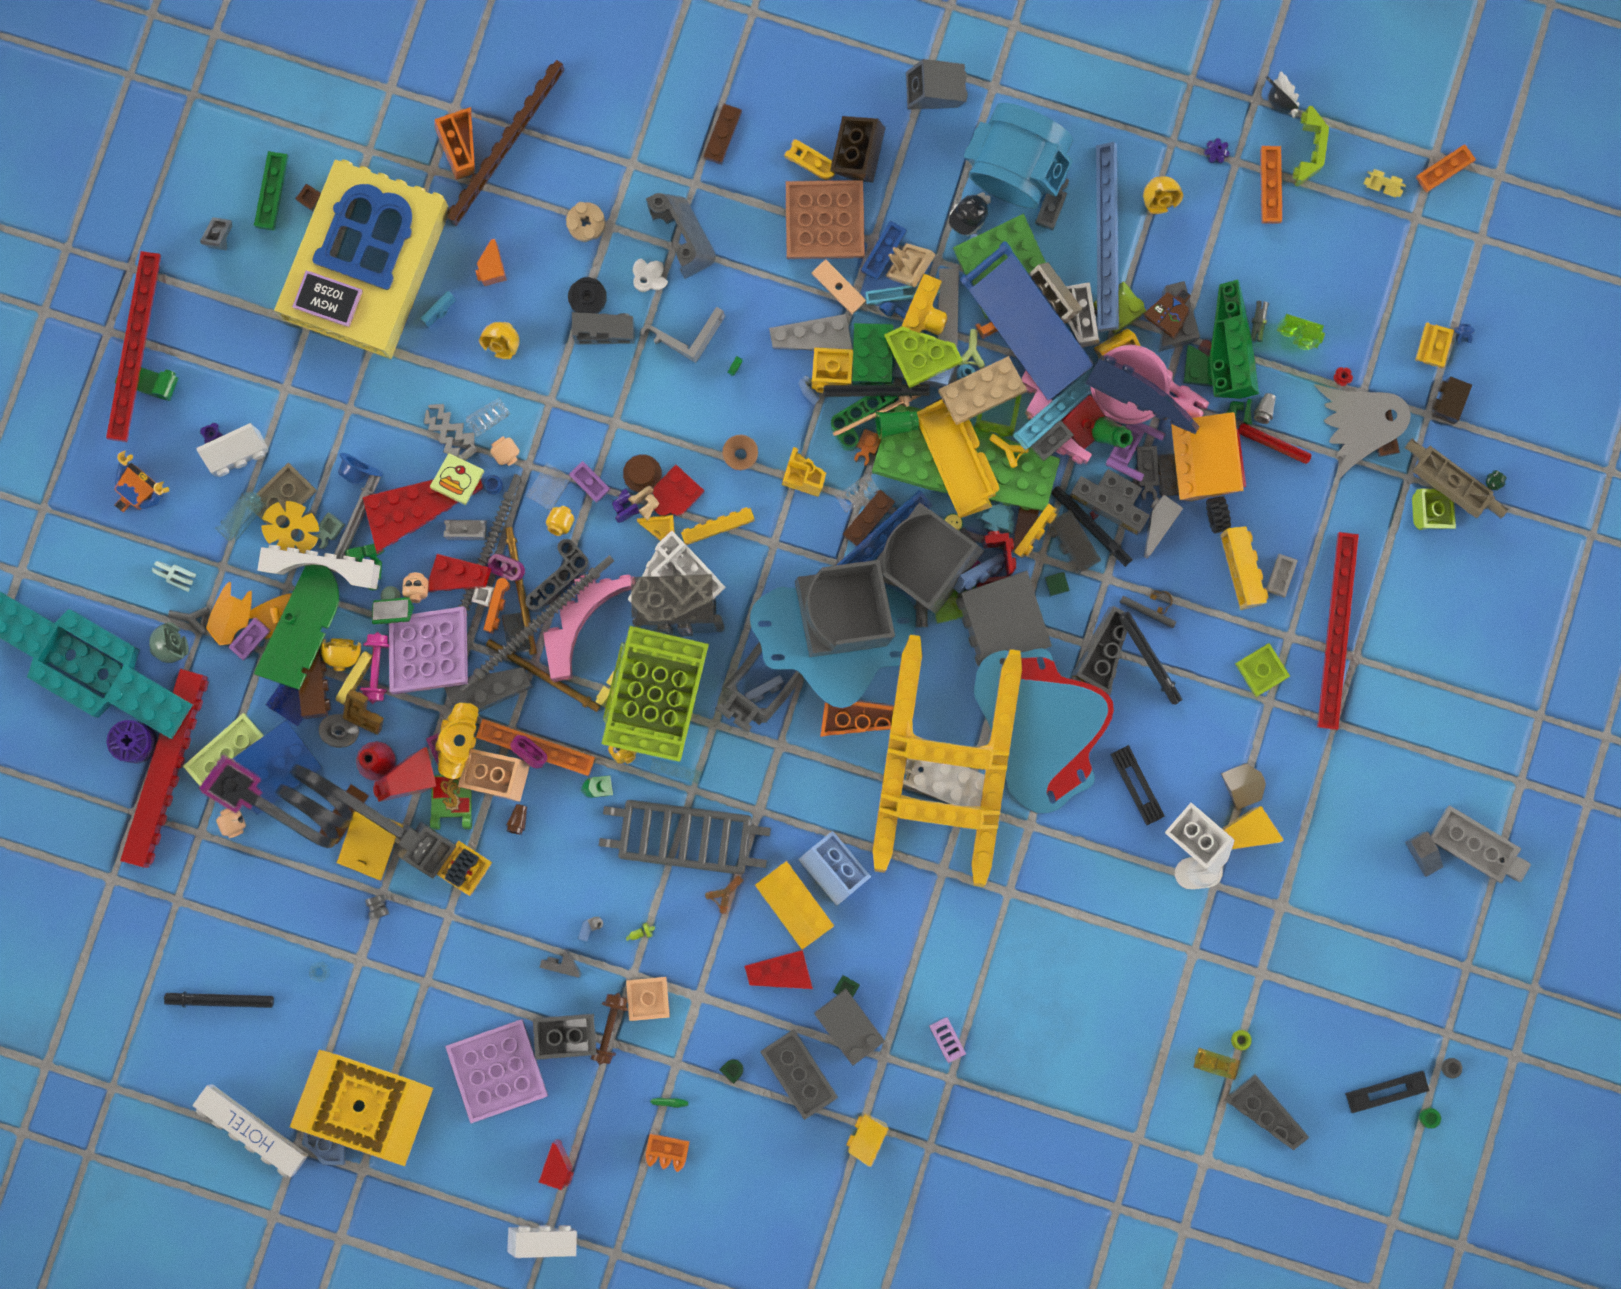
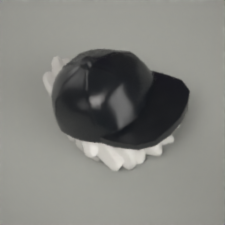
M1283 72L1279 73L1277 80H1274V82L1266 76L1265 78L1272 85L1268 94V100L1272 108L1281 113H1291L1292 117L1295 118L1298 115L1297 109L1299 108V102H1297L1299 94H1294L1295 86L1291 85V82L1288 81L1286 74L1284 75Z
M983 192L977 195H968L958 204H955V208L949 213V224L954 231L966 236L976 233L984 225L988 215L987 204L991 203V197L985 196Z

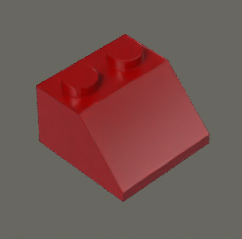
M556 1139L552 1143L539 1179V1183L559 1190H563L565 1186L568 1187L574 1176V1172H571L573 1166L561 1140Z

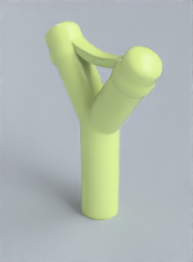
M970 330L969 349L961 357L963 363L958 366L973 364L980 369L985 367L984 361L976 350L978 330ZM972 356L975 362H967V361H968V360L970 359V357Z

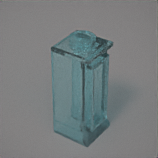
M242 493V496L220 522L221 525L215 527L228 541H231L233 537L236 540L239 539L265 506L256 493Z

